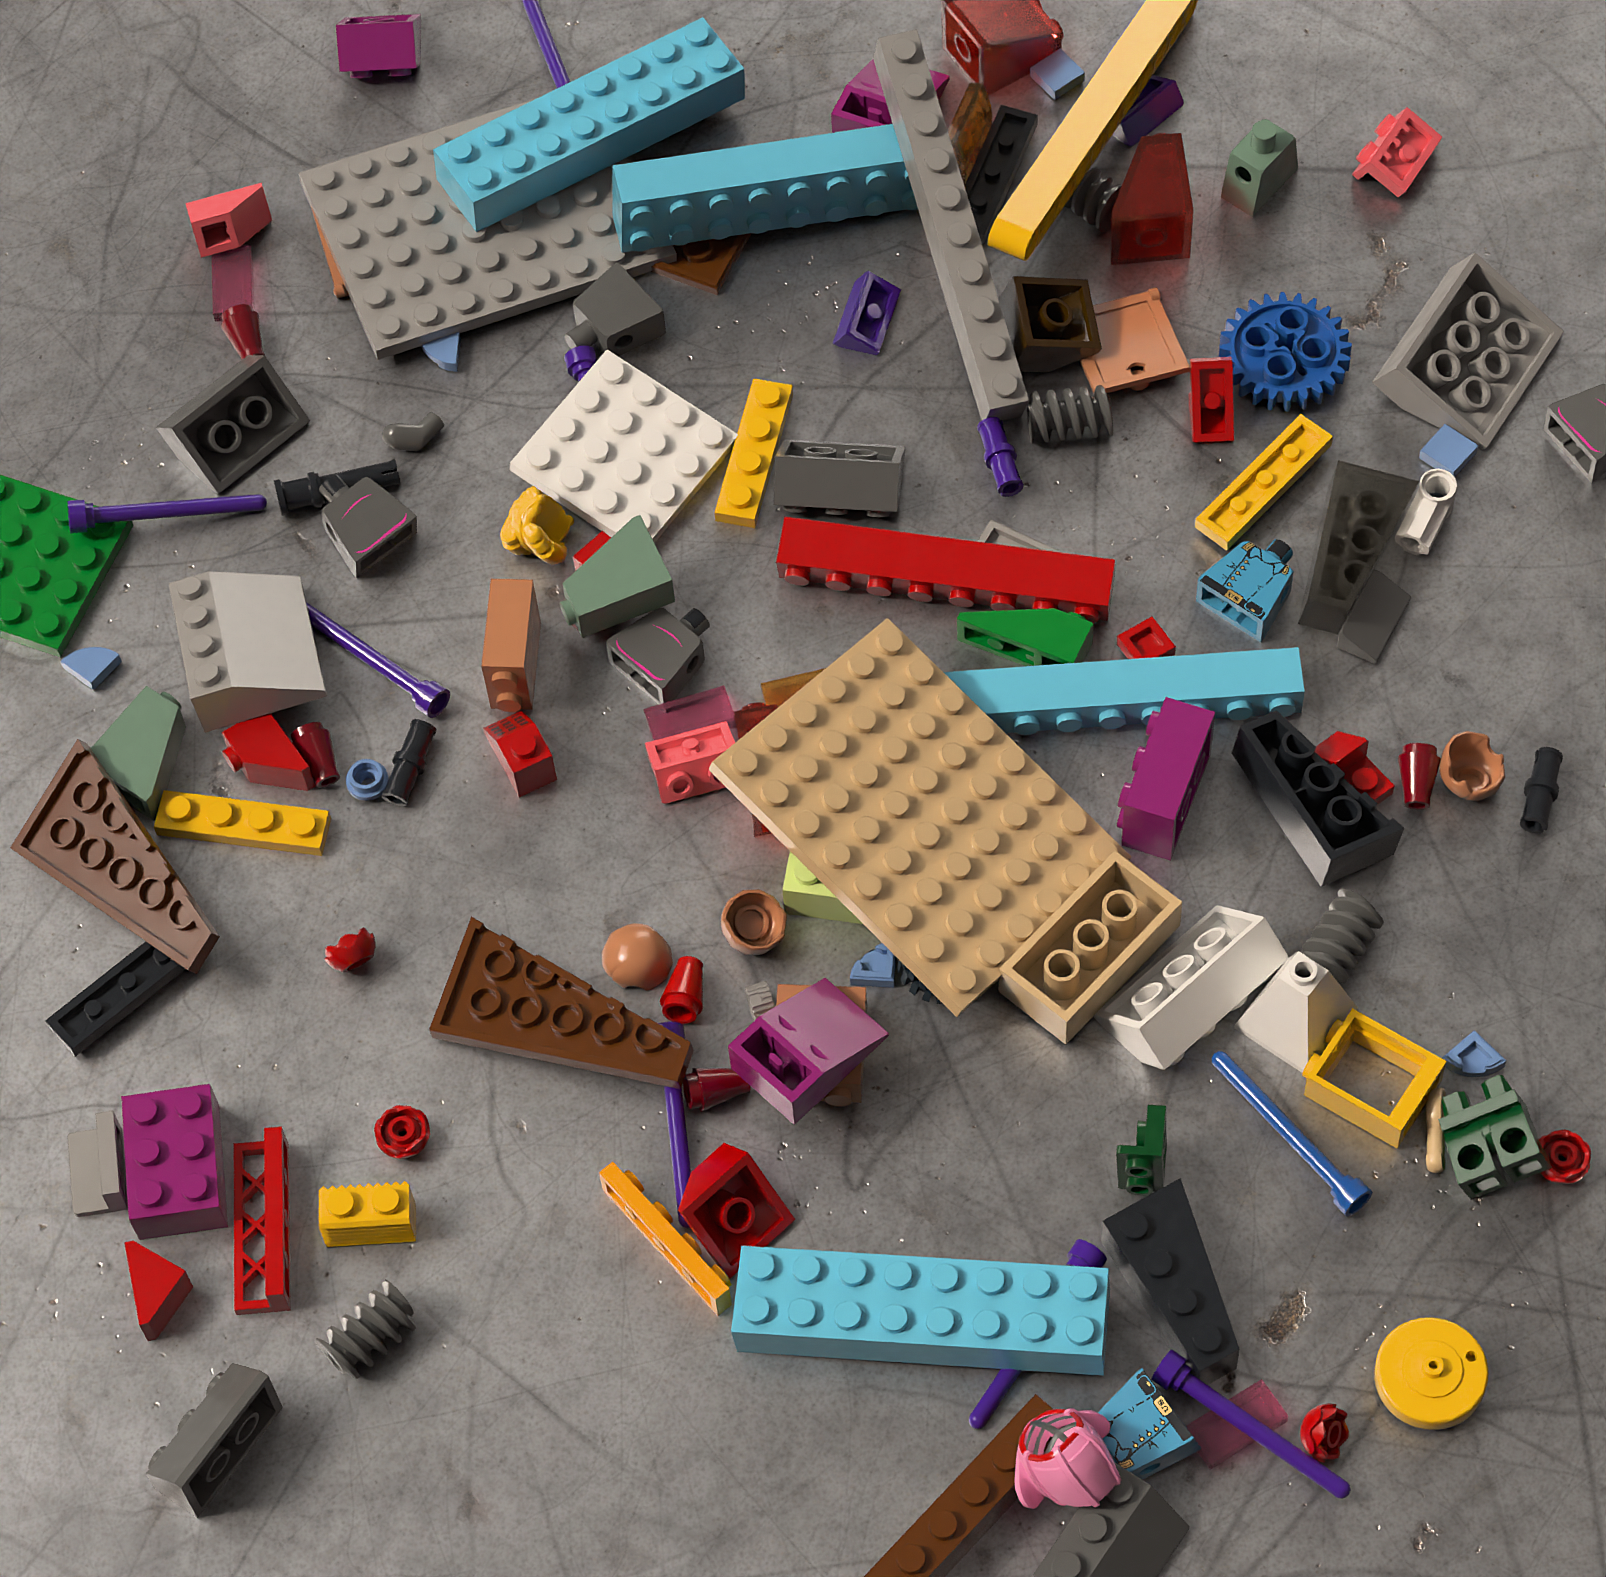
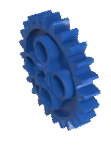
M1280 292L1279 300L1274 302L1268 294H1264L1262 305L1250 299L1248 301V312L1244 309L1236 308L1235 319L1226 320L1225 331H1221L1218 357L1232 358L1233 386L1239 384L1240 397L1251 392L1253 393L1252 404L1257 405L1262 399L1268 400V410H1272L1277 402L1283 403L1286 412H1289L1291 402H1297L1304 410L1306 409L1308 398H1311L1317 404H1321L1323 392L1333 396L1336 384H1343L1345 372L1349 371L1352 343L1348 342V329H1341L1342 318L1334 317L1330 319V306L1317 310L1316 298L1310 300L1307 305L1303 304L1301 293H1297L1293 301H1287L1285 293Z

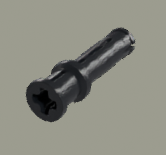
M392 459L388 462L320 477L318 473L309 472L307 477L287 482H282L280 479L273 480L281 515H288L289 510L313 505L315 508L322 507L327 499L321 494L319 488L325 480L335 474L349 488L365 477L372 479L382 488L401 485L396 460Z

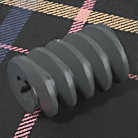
M1095 167L1086 173L1064 207L1072 208L1073 213L1077 216H1084V220L1090 225H1096L1100 232H1107L1119 222L1124 213L1126 203L1122 198L1125 194V187L1122 184H1117L1112 188L1113 179L1110 176H1105L1099 181L1101 171Z
M1102 385L1096 386L1093 397H1091L1086 386L1080 387L1077 399L1074 398L1070 388H1065L1060 401L1054 390L1047 391L1044 402H1042L1037 391L1031 392L1027 404V422L1031 444H1033L1035 434L1040 431L1045 442L1050 441L1052 430H1056L1061 441H1065L1069 428L1073 429L1077 439H1082L1085 427H1089L1093 437L1097 438L1101 425H1105L1109 435L1113 436L1110 397Z
M1341 888L1338 891V897L1334 898L1330 903L1329 911L1325 912L1321 917L1320 925H1316L1312 931V938L1307 939L1302 946L1303 952L1301 953L1329 970L1338 983H1345L1349 978L1345 969L1354 970L1358 964L1353 955H1364L1367 949L1363 942L1373 941L1375 933L1371 928L1380 929L1384 924L1383 918L1363 896L1352 890Z
M388 1280L382 1282L385 1295L376 1290L368 1294L371 1307L362 1302L354 1306L357 1319L348 1314L340 1318L343 1331L333 1326L326 1330L329 1343L319 1338L315 1339L316 1345L326 1358L341 1373H346L355 1379L360 1377L356 1366L358 1361L369 1367L374 1365L370 1354L372 1349L383 1355L388 1353L384 1342L386 1337L397 1343L402 1341L398 1330L400 1325L411 1331L416 1329L412 1318L414 1312L411 1305Z

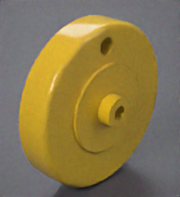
M1434 1317L1413 1319L1392 1330L1379 1348L1374 1369L1376 1389L1387 1409L1401 1421L1414 1427L1429 1430L1453 1427L1469 1418L1479 1407L1484 1397L1489 1375L1487 1359L1478 1341L1460 1325Z

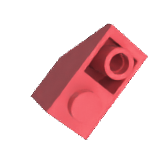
M262 183L185 203L201 258L242 246L272 221Z

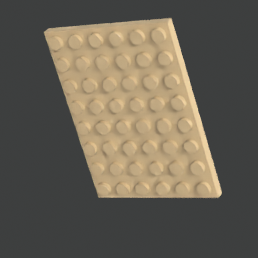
M888 618L713 760L708 769L956 1017L999 980L1002 975L999 972V968L1114 850L1128 861L1132 857Z

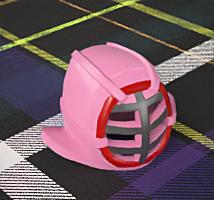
M1073 1408L1066 1410L1052 1409L1043 1412L1026 1425L1019 1438L1014 1481L1015 1491L1024 1507L1037 1508L1045 1496L1061 1506L1097 1507L1100 1505L1099 1501L1114 1486L1120 1485L1121 1478L1115 1462L1103 1441V1438L1110 1431V1423L1103 1415L1092 1410L1077 1411ZM1050 1436H1051L1052 1439H1051V1441H1050V1443H1049V1445H1048V1447H1047V1449H1046V1451H1045V1454H1044L1045 1445H1046L1048 1439H1049Z

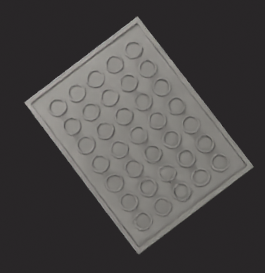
M535 99L299 172V178L375 356L379 360L422 346V344L456 332L463 333L580 295L617 262L631 277L651 272V266L655 263L664 262L669 264L677 261V253L673 245L650 248L646 251L621 252L612 215L613 165L632 163L630 157L478 232L474 230L436 179L433 149Z

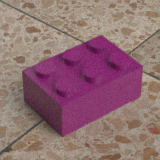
M1165 697L1160 712L1152 711L1146 728V735L1149 736L1146 748L1138 747L1132 765V771L1135 772L1132 784L1124 783L1118 801V807L1121 808L1117 827L1122 829V846L1171 861L1211 756L1215 720L1214 711Z
M204 1084L121 1096L129 1221L138 1239L144 1240L227 1228L228 1217L220 1109L211 1085Z

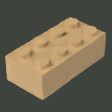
M1114 850L999 968V972L1002 974L999 978V992L1066 1045L1176 931L1181 923L1182 901Z

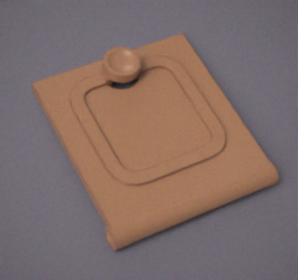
M1157 287L1148 289L1147 292L1093 305L1102 349L1095 355L1079 360L1093 393L1097 385H1102L1106 393L1125 388L1137 391L1143 390L1148 387L1149 382L1190 372V366L1160 302V292ZM1134 366L1144 367V371L1134 370L1131 372L1129 369Z

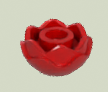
M363 927L357 935L346 934L342 936L337 945H329L325 948L326 958L324 960L333 969L343 973L363 965L373 958L376 943L373 932L370 934Z
M397 1105L386 1110L381 1118L376 1121L374 1127L376 1142L380 1150L396 1159H405L417 1155L425 1148L430 1138V1127L426 1115L421 1110H416L407 1105ZM401 1131L407 1132L405 1136L399 1135Z
M1562 1129L1553 1131L1539 1139L1552 1166L1551 1169L1540 1172L1544 1178L1558 1184H1572L1587 1174L1590 1169L1591 1149L1581 1136ZM1564 1156L1566 1161H1560L1558 1157Z
M1333 1403L1318 1405L1310 1410L1304 1417L1300 1430V1439L1307 1453L1315 1460L1323 1463L1326 1462V1459H1337L1340 1456V1446L1349 1437V1430L1345 1423L1347 1413L1336 1408L1337 1404Z

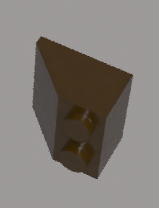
M1013 276L999 297L1020 372L1047 373L1101 351L1102 346L1088 279Z

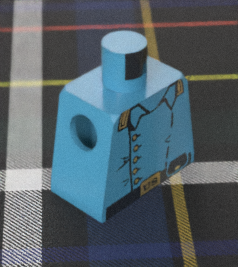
M1279 539L1273 540L1265 551L1249 541L1240 543L1198 578L1196 602L1261 643L1292 589L1294 571L1286 565L1293 556L1292 549L1288 544Z
M1143 1368L1137 1371L1098 1412L1110 1423V1431L1103 1438V1441L1114 1462L1142 1480L1201 1449V1446Z

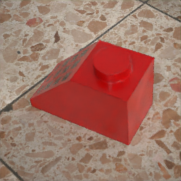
M522 711L483 728L484 734L518 797H522L557 781L553 756L536 724Z

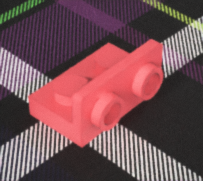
M1408 107L1395 117L1388 114L1380 122L1374 131L1379 135L1374 143L1372 141L1367 143L1359 152L1356 160L1360 164L1352 174L1359 180L1369 173L1396 197H1400L1406 192L1442 139L1438 132Z
M727 721L645 743L662 803L667 804L726 788L708 769L713 760L735 743Z

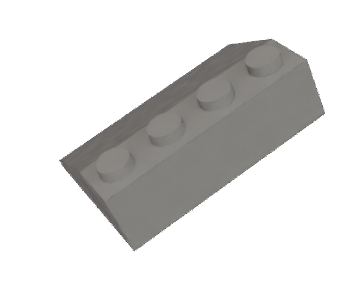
M1473 253L1448 270L1372 383L1401 409L1438 428L1446 424L1476 443L1479 449L1484 450L1488 447L1564 331L1477 253Z
M208 571L168 583L190 699L205 733L327 696L300 576Z

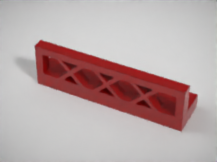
M282 1126L264 1128V1141L233 1143L234 1311L236 1315L291 1311L289 1144ZM264 1155V1172L257 1179L245 1171V1156ZM245 1180L250 1184V1186L246 1190ZM259 1191L265 1196V1212L256 1221L245 1212V1204ZM245 1221L251 1226L246 1232ZM259 1232L265 1237V1255L256 1263L245 1254V1246ZM245 1263L251 1267V1269L246 1274ZM260 1275L265 1279V1296L267 1299L245 1301V1288Z

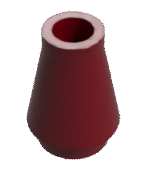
M248 304L235 305L225 310L221 316L223 321L221 329L241 360L247 355H265L262 345L259 314L253 311L252 307Z
M310 722L295 729L290 735L292 744L308 764L317 787L323 788L336 783L341 776L337 770L330 731L323 728L321 722Z
M1426 743L1406 744L1402 747V754L1398 756L1404 792V806L1406 808L1423 810L1430 807V798L1441 758L1437 756V748L1433 745Z
M692 1068V1073L685 1075L682 1084L688 1108H699L701 1112L741 1094L750 1093L751 1086L731 1068Z

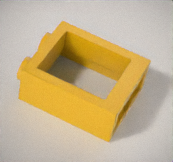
M1352 1008L1344 1022L1337 1019L1331 1026L1325 1038L1328 1046L1322 1055L1314 1053L1306 1064L1302 1076L1306 1078L1304 1096L1398 1149L1426 1106L1430 1091L1437 1088L1442 1081L1446 1061ZM1353 1041L1415 1076L1390 1116L1383 1114L1327 1082Z

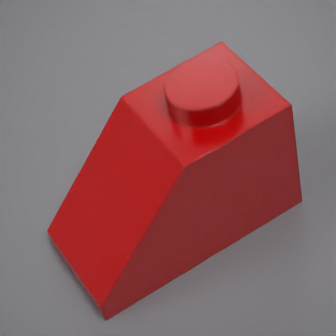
M271 713L236 723L222 732L227 746L222 751L224 758L235 773L241 770L250 783L309 791L315 787L308 764Z

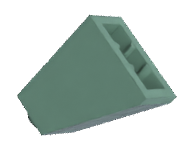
M641 515L633 517L562 583L565 600L560 602V607L569 626L575 624L581 637L584 638L675 602L672 578Z
M146 686L90 749L128 804L155 821L163 790H167L186 725L180 711L182 707L172 695L164 691L159 694Z

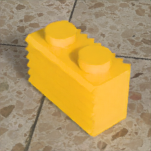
M395 1181L392 1185L386 1182L383 1186L378 1182L374 1186L368 1183L365 1187L360 1183L356 1187L350 1184L347 1188L340 1185L337 1189L333 1185L329 1189L323 1186L319 1189V1230L322 1233L326 1247L416 1241V1203L410 1185L406 1181L401 1185Z

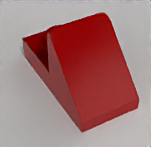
M1232 358L1190 359L1191 392L1188 393L1192 441H1234Z
M1337 731L1316 746L1315 752L1328 764H1336L1345 773L1344 779L1360 794L1366 792L1378 804L1393 794L1395 785L1366 756L1369 743L1366 738Z

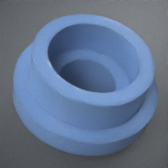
M359 760L351 766L346 775L347 789L353 797L359 800L368 801L376 799L382 795L383 790L386 788L389 780L388 773L383 765L374 760ZM365 779L375 780L371 784L361 785Z

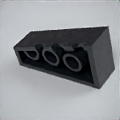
M1276 710L1241 725L1231 754L1319 885L1323 887L1394 855L1404 827L1394 818L1388 820L1376 808L1378 803L1366 792L1360 794L1344 779L1345 773L1336 764L1330 765L1315 752L1316 746Z
M1181 1178L1103 1220L1101 1233L1103 1246L1169 1348L1187 1359L1186 1365L1193 1369L1191 1374L1209 1385L1236 1370L1240 1349Z

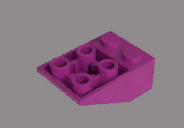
M873 59L845 86L831 113L832 133L893 124ZM929 69L939 100L950 80V76Z
M823 978L760 1015L728 1045L730 1066L733 1071L795 1125L889 1036V1033L828 979Z

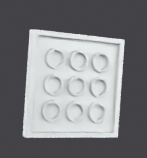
M606 350L510 462V471L597 529L604 531L610 537L614 536L633 517L641 515L655 543L731 452L738 434L611 351Z

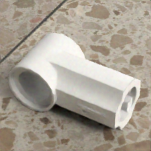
M1431 469L1421 477L1417 494L1395 536V542L1404 551L1416 556L1419 554H1429L1445 519L1449 517L1453 510L1457 482L1450 472L1443 469ZM1436 492L1442 494L1444 497L1436 498L1432 497L1429 494Z

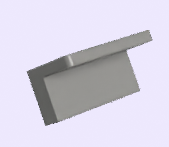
M113 1110L95 1113L97 1129L72 1132L67 1136L72 1207L76 1217L128 1209L122 1128Z

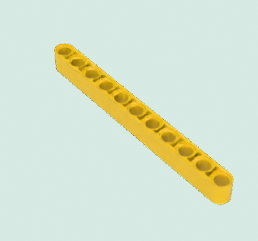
M1146 0L995 219L988 237L987 245L1023 261H1027L1188 24L1198 0Z

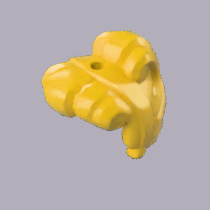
M531 486L521 493L520 497L513 502L510 508L509 515L500 532L502 545L514 555L520 556L521 554L529 555L532 553L543 562L551 565L562 563L567 556V547L561 541L568 534L570 526L574 524V518L571 515H566L562 506L553 498L542 494V491L535 486Z

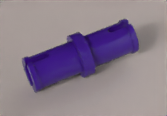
M988 417L983 419L977 425V430L980 433L986 451L984 453L985 464L993 472L998 493L1003 497L1014 496L1021 492L1024 487L1015 463L1017 459L1015 448L1008 443L1003 422L1000 418Z

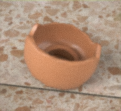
M1465 731L1453 735L1445 746L1441 756L1439 772L1446 787L1458 797L1465 800L1479 801L1495 795L1504 782L1503 754H1496L1491 749L1490 738L1487 735Z
M760 889L742 890L730 898L721 915L722 933L729 945L739 952L747 955H762L773 950L784 938L787 914L780 907L775 897Z
M631 923L615 930L609 935L601 952L602 966L605 972L615 983L623 988L637 986L645 991L652 990L668 977L673 965L671 948L665 939L655 929L645 924Z

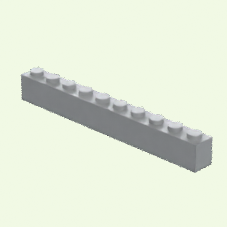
M915 29L878 37L873 60L981 421L988 417H998L1002 421L1022 417L1029 398L918 31Z

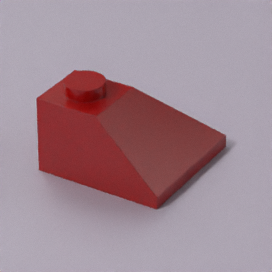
M727 1143L719 1146L691 1172L678 1208L681 1216L717 1266L724 1271L729 1279L738 1272L741 1246L766 1247L795 1220L750 1154Z

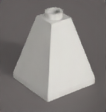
M1298 951L1281 965L1276 974L1235 1023L1234 1028L1303 1073L1311 1056L1314 1053L1321 1056L1328 1046L1325 1038L1333 1023L1337 1019L1344 1022L1352 1008L1356 1011L1359 1008L1329 970Z

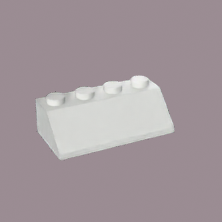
M1216 905L1109 999L1094 1015V1018L1141 1063L1165 1070L1167 1067L1177 1064L1184 1057V1052L1197 1040L1211 1034L1216 1027V1023L1225 1015L1241 1007L1246 1002L1247 996L1260 984L1271 980L1278 971V968L1287 961L1289 956L1265 917Z

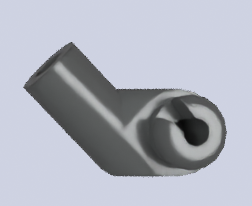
M429 412L417 425L404 423L387 425L382 432V439L385 444L393 449L419 451L444 427V423L438 415Z

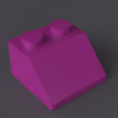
M421 14L345 17L336 24L339 72L350 71V78L372 77L373 70H388V76L411 75V68H417L420 65Z

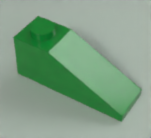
M1055 608L960 612L957 617V641L1023 666L1082 663L1093 644V623L1087 621L1086 618L1078 613H1066Z

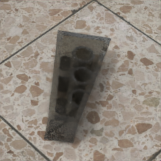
M1338 460L1326 494L1298 620L1299 625L1339 635L1350 611L1405 515L1419 481Z

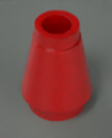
M683 956L678 959L677 965L660 998L662 1013L672 1022L681 1024L691 1023L703 1011V963L696 957Z

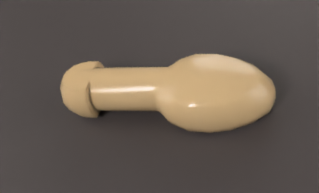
M1440 1087L1430 1091L1426 1102L1427 1170L1432 1173L1444 1171L1446 1165L1445 1136L1438 1120L1444 1117L1442 1098L1446 1096L1444 1088Z

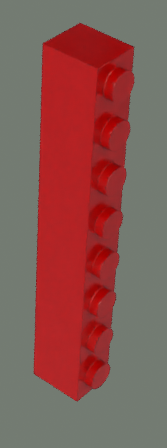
M785 516L776 559L779 578H783L786 582L802 586L809 584V582L825 584L828 588L838 591H847L850 587L866 589L867 592L876 596H889L891 593L908 595L909 598L921 602H928L935 598L949 600L951 604L959 607H971L974 604L988 605L996 611L1055 608L1066 613H1078L1092 623H1097L1098 620L1108 621L1115 580V559Z

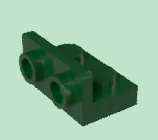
M1148 1105L1146 1121L1138 1120L1136 1146L1117 1145L1116 1162L1119 1189H1126L1131 1194L1144 1196L1150 1195L1164 1187L1167 1153L1166 1106Z

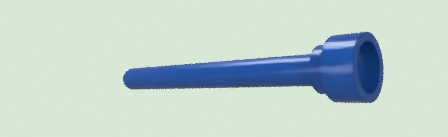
M1218 1051L1213 1054V1066L1332 1188L1330 1194L1334 1197L1333 1203L1346 1217L1359 1211L1371 1198L1372 1190L1360 1178L1354 1179L1351 1175L1344 1176L1227 1053Z

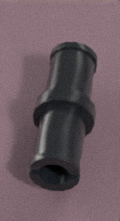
M413 719L411 721L410 729L401 750L396 751L393 756L392 763L394 768L386 788L382 792V798L387 802L397 806H407L408 798L417 776L423 774L427 765L424 759L437 730L432 724L420 719Z
M1541 747L1539 750H1536L1531 778L1525 782L1524 794L1526 802L1520 819V826L1530 833H1543L1544 830L1548 829L1551 805L1558 798L1559 786L1557 778L1563 755L1555 748Z

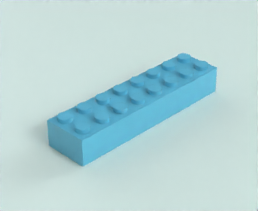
M702 17L433 149L436 179L474 230L478 232L745 99L744 67Z
M893 124L613 165L612 215L622 253L646 251L650 248L669 245H685L689 242L709 239L720 240L729 236L748 233L759 234L768 230L788 227L799 228L808 224L827 221L838 222L860 216H877L882 213L906 209H918Z
M741 1246L731 1334L737 1352L1104 1376L1110 1300L1109 1268Z

